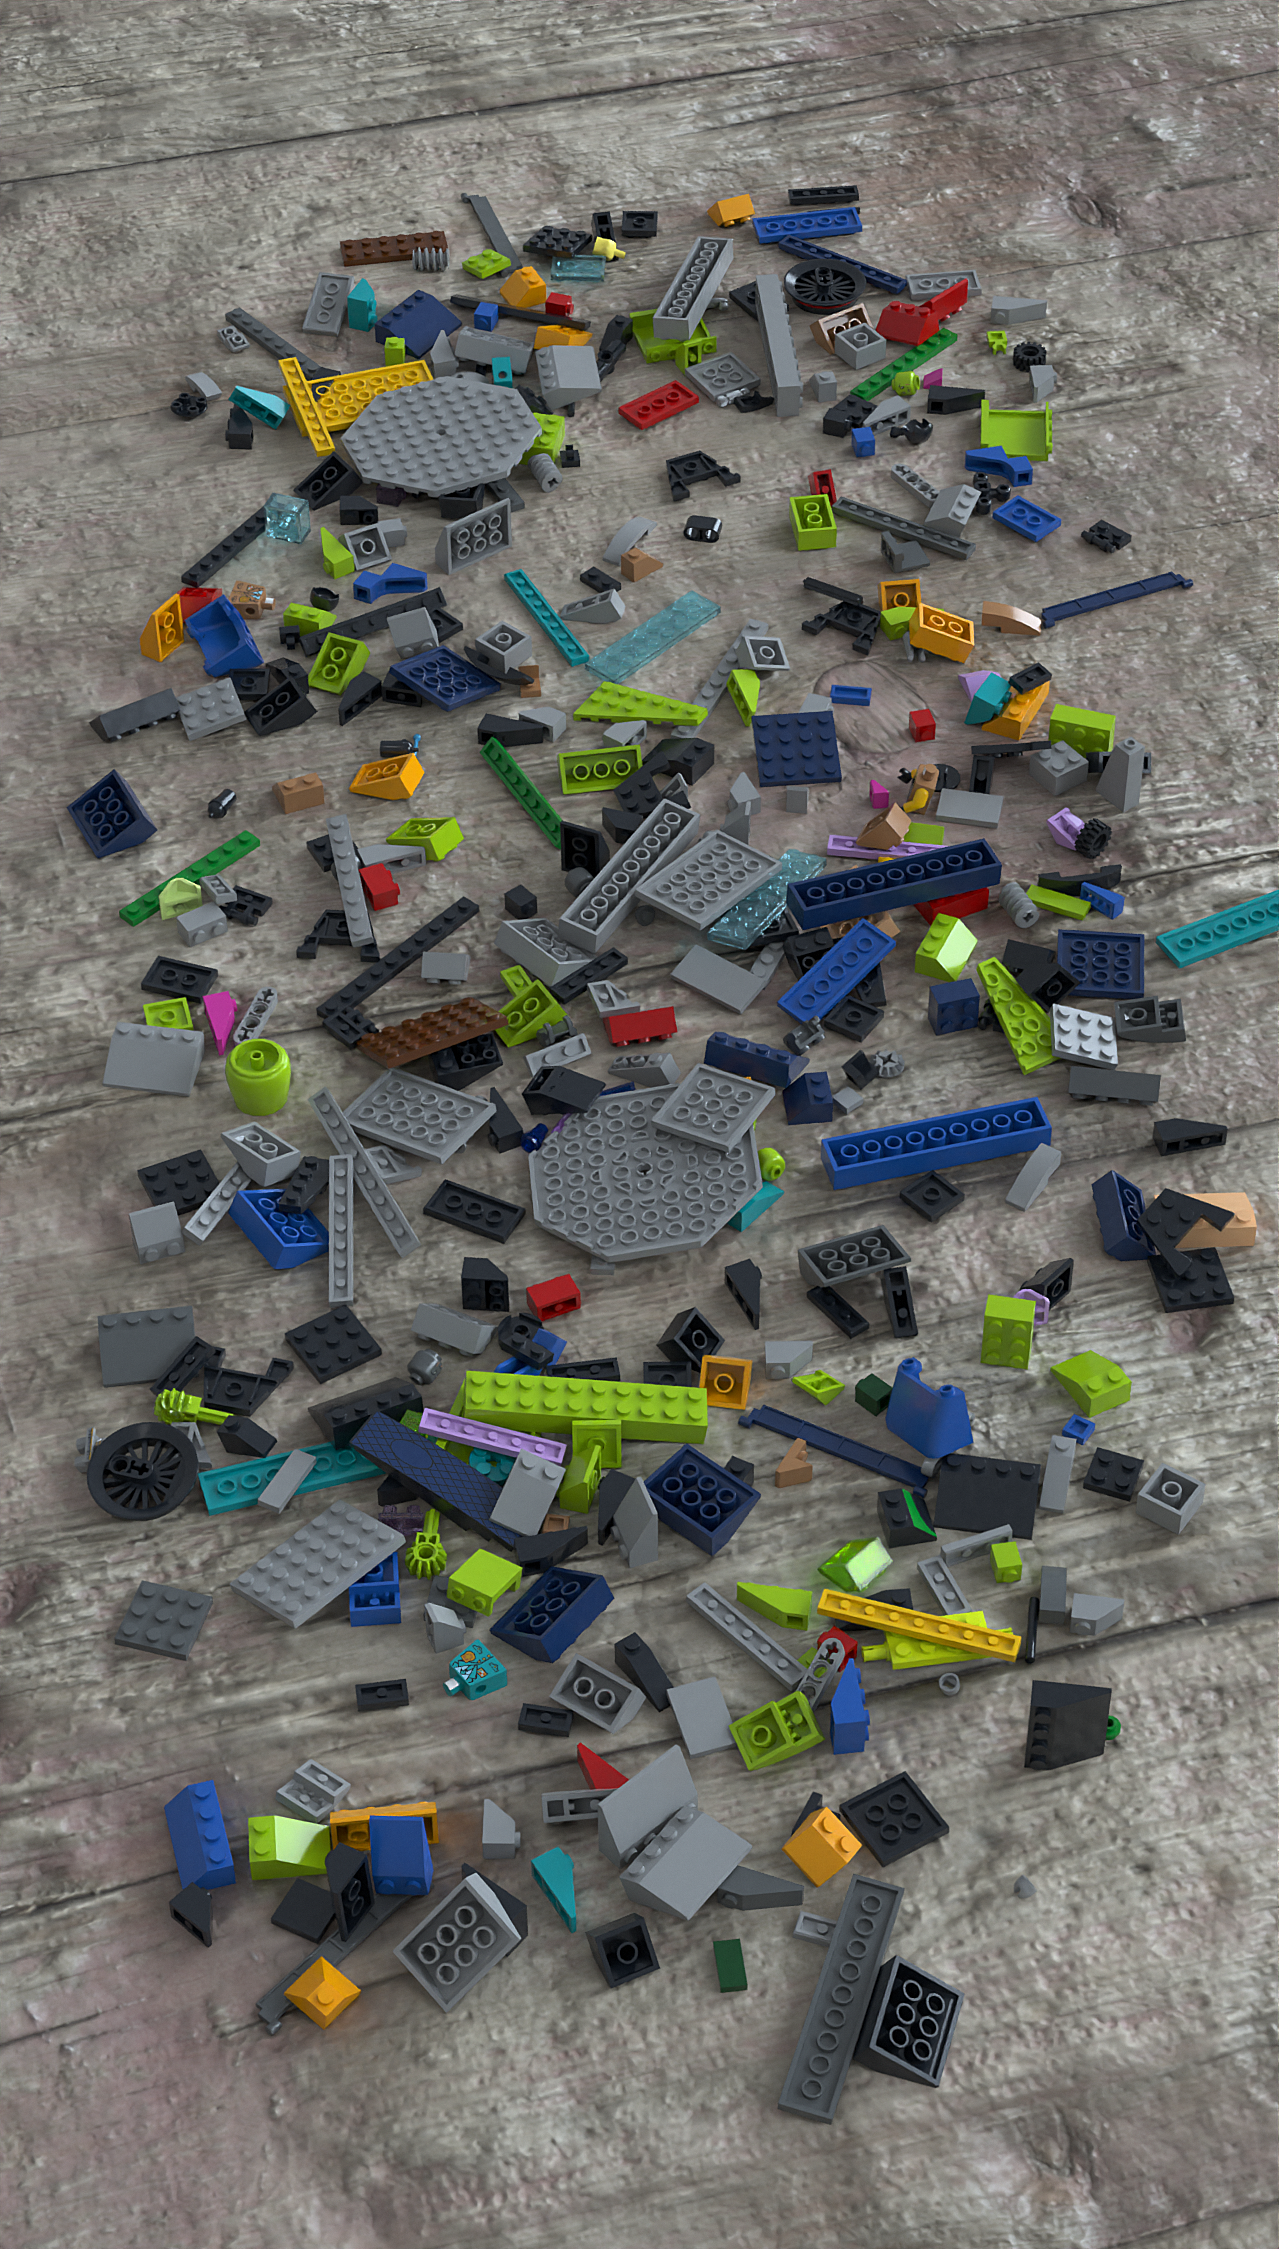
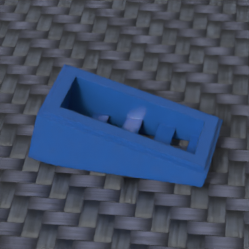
M1086 882L1081 885L1080 899L1091 902L1092 908L1112 920L1123 912L1125 897Z

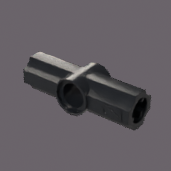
M616 339L612 341L606 350L598 353L596 363L600 382L607 374L614 372L616 362L625 353L626 345L621 340Z

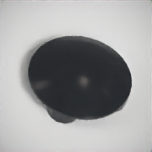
M181 393L179 398L171 403L170 408L176 415L194 417L203 414L207 410V399L205 397L190 396L189 393Z

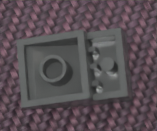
M1158 996L1114 1002L1118 1036L1149 1043L1186 1041L1181 998L1159 1002Z

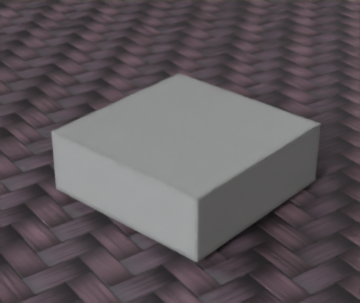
M849 1086L832 1096L833 1104L846 1114L863 1104V1098Z

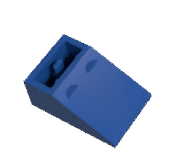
M849 1658L831 1701L829 1734L833 1755L864 1752L865 1741H869L867 1726L870 1725L869 1711L864 1710L863 1704L866 1703L864 1689L859 1687V1683H861L860 1668H855L853 1658Z

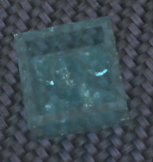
M272 493L264 504L266 537L302 545L311 532L308 500Z

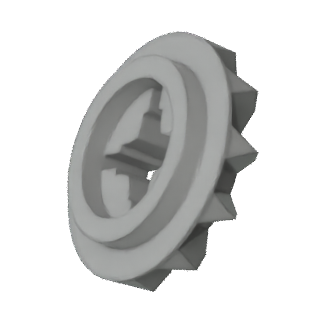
M887 1049L884 1052L877 1050L876 1054L871 1055L869 1061L879 1070L878 1076L881 1077L897 1076L903 1071L905 1065L901 1054H896L895 1050L888 1052Z

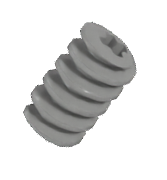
M418 247L417 253L413 249V269L417 270L418 266H420L421 271L425 269V266L428 271H431L432 267H434L435 271H438L439 267H441L442 271H445L446 267L449 269V249L446 248L445 253L442 252L441 248H439L438 253L435 252L434 248H432L431 253L428 252L427 248H425L424 253L421 252L420 247Z
M548 454L534 455L528 460L529 469L545 492H552L560 485L562 474Z
M1011 882L1002 888L998 895V901L1016 925L1020 928H1027L1033 925L1040 915L1037 912L1036 905L1033 904L1020 885L1016 882Z

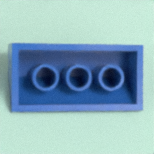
M210 1780L188 1785L164 1806L182 1890L191 1882L199 1888L204 1887L207 1890L236 1884L234 1864L214 1781Z

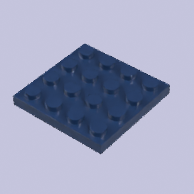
M444 645L391 665L389 673L396 677L397 680L402 681L412 690L417 691L446 712L495 693L501 687L500 682Z
M833 711L751 717L760 787L842 782Z
M1058 929L1057 963L1080 981V984L1068 995L1123 999L1144 998L1145 934Z

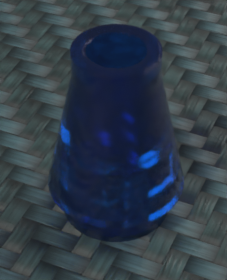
M539 1123L536 1127L523 1134L520 1142L522 1149L528 1153H531L533 1150L538 1151L548 1133L547 1126Z

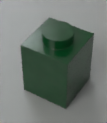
M871 1373L856 1384L855 1402L877 1417L888 1408L892 1387Z

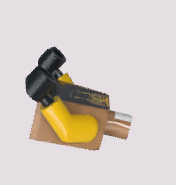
M920 764L918 769H914L911 772L906 768H901L899 772L902 775L897 778L905 784L911 781L907 801L900 808L906 813L913 811L925 815L936 787L939 770L933 764Z

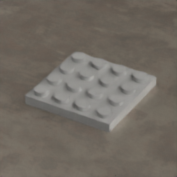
M698 1063L653 1117L651 1124L653 1128L729 1153L776 1095L775 1088Z

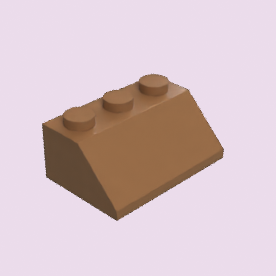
M863 303L822 318L809 325L816 343L830 355L835 353V334L862 323H866L874 329Z

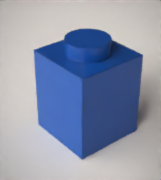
M481 302L474 312V328L492 332L498 322V305Z
M870 427L852 429L851 445L856 458L875 455V438Z

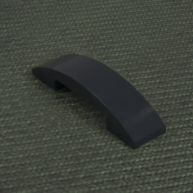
M467 646L464 647V651L470 661L477 668L496 680L512 685L533 684L534 679L512 667L508 669L507 673L501 672L487 665L488 657Z
M1121 864L1100 867V873L1061 877L1059 872L1038 874L1037 886L1072 897L1080 896L1081 885L1084 882L1108 890L1120 883L1122 866Z

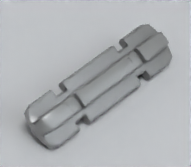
M744 387L740 391L736 390L725 394V397L724 395L716 398V403L719 407L727 406V403L728 405L733 404L735 397L750 396V390Z

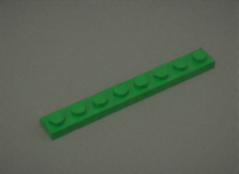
M942 328L922 344L914 347L852 389L850 394L866 401L871 400L892 385V380L895 379L897 373L915 370L955 343L958 335Z
M491 737L480 751V754L553 845L561 849L560 822L563 820L500 742Z
M247 830L243 831L121 909L119 917L132 927H135L160 911L158 896L171 880L184 878L200 885V877L216 875L260 846V839Z

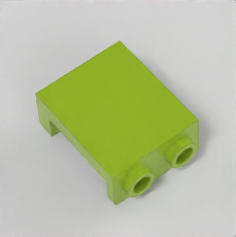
M479 1548L449 1577L447 1598L483 1615L490 1616L493 1611L494 1602L507 1589L515 1592L520 1587L523 1567Z

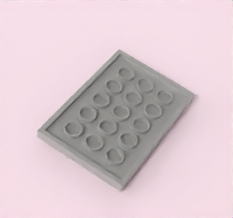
M715 830L635 889V897L701 931L781 871L782 862L719 830Z
M390 1068L345 1109L343 1114L354 1132L443 1164L497 1110L493 1103L399 1069Z
M338 1500L230 1583V1586L234 1593L296 1629L405 1544L406 1540L400 1532L346 1502Z

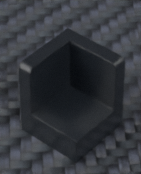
M859 1050L841 1066L846 1077L860 1090L880 1073L868 1061L862 1050Z

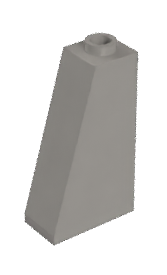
M1132 737L1115 745L1096 787L1097 793L1123 813L1138 805L1140 798L1145 747Z

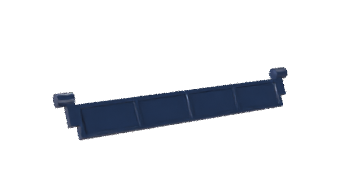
M1171 571L1042 609L1043 626L1047 629L1055 626V621L1179 585L1183 589L1192 587L1193 580H1185L1180 574L1175 575Z
M763 1405L760 1410L754 1408L748 1417L740 1416L738 1420V1425L748 1429L751 1428L752 1424H756L793 1440L797 1438L805 1440L808 1446L913 1487V1494L925 1499L928 1490L924 1489V1487L928 1483L929 1477L921 1473L922 1467L766 1405Z

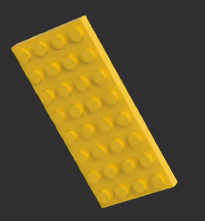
M425 360L311 380L307 381V384L312 393V384L334 379L330 387L319 386L316 388V393L321 396L316 405L328 432L348 429L377 395L434 379ZM284 385L283 393L287 403L291 405L290 410L302 437L308 436L288 387ZM325 387L327 391L321 394L318 392V389Z

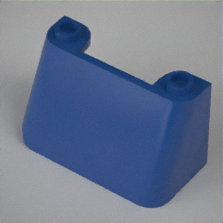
M224 594L185 619L188 626L186 628L188 635L191 639L196 638L205 655L206 660H204L205 665L203 668L208 676L219 677L229 674L230 669H252L264 663L245 620Z
M914 1357L903 1360L897 1368L885 1417L887 1428L921 1454L932 1459L943 1457L974 1443L965 1393L949 1384L943 1385L940 1389L934 1391L920 1381L921 1362Z

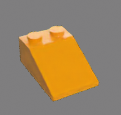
M562 325L540 326L537 328L534 349L540 350L552 345L584 346L592 338L593 333Z
M177 593L151 614L140 637L141 654L158 662H162L184 642L180 597Z
M414 753L363 764L349 790L354 793L390 800L408 799L413 795L425 772Z

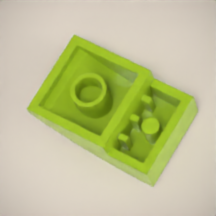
M799 1690L778 1702L772 1700L728 1725L749 1771L780 1762L826 1740L806 1696Z

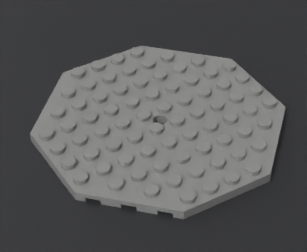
M445 376L377 395L343 434L341 444L364 483L371 484L376 482L380 483L381 487L391 489L401 487L406 492L419 494L421 491L428 493V496L439 497L444 493L446 495L455 492V490L460 491L467 489V487L478 486L480 483L485 484L508 477L511 473L510 469L513 466L516 467L522 459V454L528 452L534 444V439L542 434V428L517 389Z
M679 1083L599 1096L587 1113H573L564 1122L560 1133L554 1131L543 1141L544 1145L538 1151L533 1150L528 1155L535 1224L609 1263L701 1248L763 1188L754 1126L752 1124L728 1153L652 1127L651 1120L680 1086ZM642 1170H649L646 1172V1175L641 1173Z

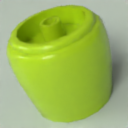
M250 1039L234 1047L226 1058L225 1075L237 1108L243 1113L252 1116H266L282 1109L287 1102L291 1078V1063L285 1049L267 1039Z

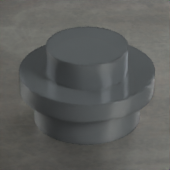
M650 905L638 907L635 912L638 924L648 926L653 922L655 918L653 907Z

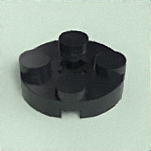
M519 1313V1316L511 1317L509 1315L505 1317L498 1326L499 1346L501 1347L503 1340L516 1332H525L524 1336L532 1341L539 1328L544 1330L542 1321L529 1313Z

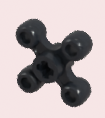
M977 472L974 475L973 486L981 492L976 503L977 513L980 515L990 513L992 505L990 499L996 498L1000 502H1006L1010 499L1011 489L1008 485L1000 484L997 488H991L986 473Z

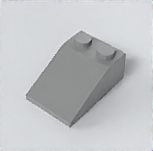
M252 1122L221 1133L222 1140L248 1177L263 1187L269 1186L294 1176L299 1166L301 1151L258 1123Z
M521 1449L510 1470L489 1521L521 1536L537 1535L566 1469Z
M641 1477L635 1479L613 1516V1527H610L613 1540L619 1543L620 1556L622 1560L626 1559L629 1568L658 1561V1513Z

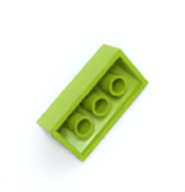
M640 745L559 753L557 755L558 773L563 795L615 789L643 766Z

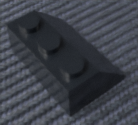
M339 1842L335 1849L327 1854L325 1866L341 1941L347 1942L375 1904L367 1854Z

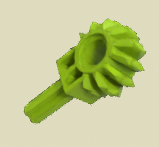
M175 1388L172 1391L165 1389L162 1394H159L154 1406V1414L158 1416V1421H164L167 1425H171L172 1422L196 1423L197 1420L222 1425L229 1415L234 1416L230 1413L200 1407L202 1398L185 1395L184 1390L179 1392Z
M430 1509V1511L426 1512L423 1533L417 1532L416 1542L413 1541L412 1547L407 1548L405 1566L410 1576L416 1575L418 1580L422 1577L430 1580L431 1576H439L440 1571H445L447 1553L443 1550L440 1543V1534H438L440 1513L435 1511V1509Z

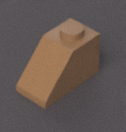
M636 547L621 555V574L632 582H636L663 567V563Z

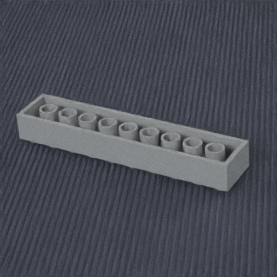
M698 236L653 317L655 338L662 340L678 339L679 341L690 340L733 260V239Z
M777 274L756 275L755 307L777 417L799 416V408L803 406L802 397H800V393H803V383L799 382L801 381L800 370H798L796 348H793L794 339L791 336V325H789L785 295L782 292V281H779Z
M664 798L560 917L558 937L595 954L640 902L641 899L635 897V889L672 863L698 834L700 814Z

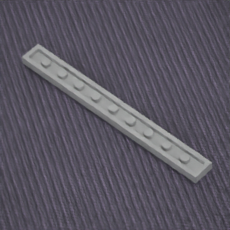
M754 619L748 621L692 703L693 705L707 708L708 716L698 726L677 725L671 734V739L695 738L728 690L726 683L731 671L743 668L740 667L736 655V649L743 637H764L768 631V623Z
M325 1086L311 1096L308 1101L339 1154H352L353 1177L398 1254L404 1258L418 1248L421 1243L331 1092Z

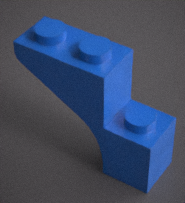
M1002 446L965 451L964 467L966 470L1002 476L1008 479L1013 487L1032 485L1033 468L1027 456L1008 459Z
M392 563L382 575L363 571L353 583L354 599L372 604L378 597L386 594L422 593L428 589L427 573Z
M540 1328L532 1340L554 1353L553 1361L548 1365H556L567 1344V1341ZM512 1357L499 1364L493 1373L539 1376L542 1369L538 1371L519 1359Z

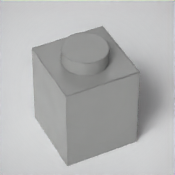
M400 518L378 521L387 547L405 545L404 537H407L406 525H402Z

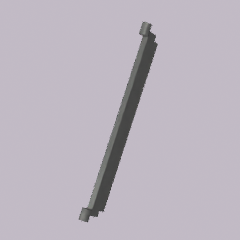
M462 193V201L464 203L470 202L495 252L509 258L511 261V266L499 271L501 276L505 278L508 276V273H514L515 270L522 269L523 266L487 197H479V195L468 196L466 193Z
M432 1881L429 1892L434 1888V1884ZM380 1893L374 1895L375 1904L347 1942L341 1941L339 1929H337L256 2003V2007L261 2010L258 2013L259 2018L268 2024L265 2027L266 2032L273 2036L282 2027L278 2019L294 2005L284 1996V1992L321 1956L333 1967L338 1965L413 1895Z

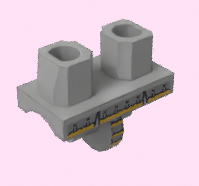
M94 1427L87 1429L86 1437L79 1438L76 1441L79 1453L81 1455L85 1454L75 1458V1467L80 1473L87 1472L93 1453L106 1439L99 1438L95 1434L96 1429Z

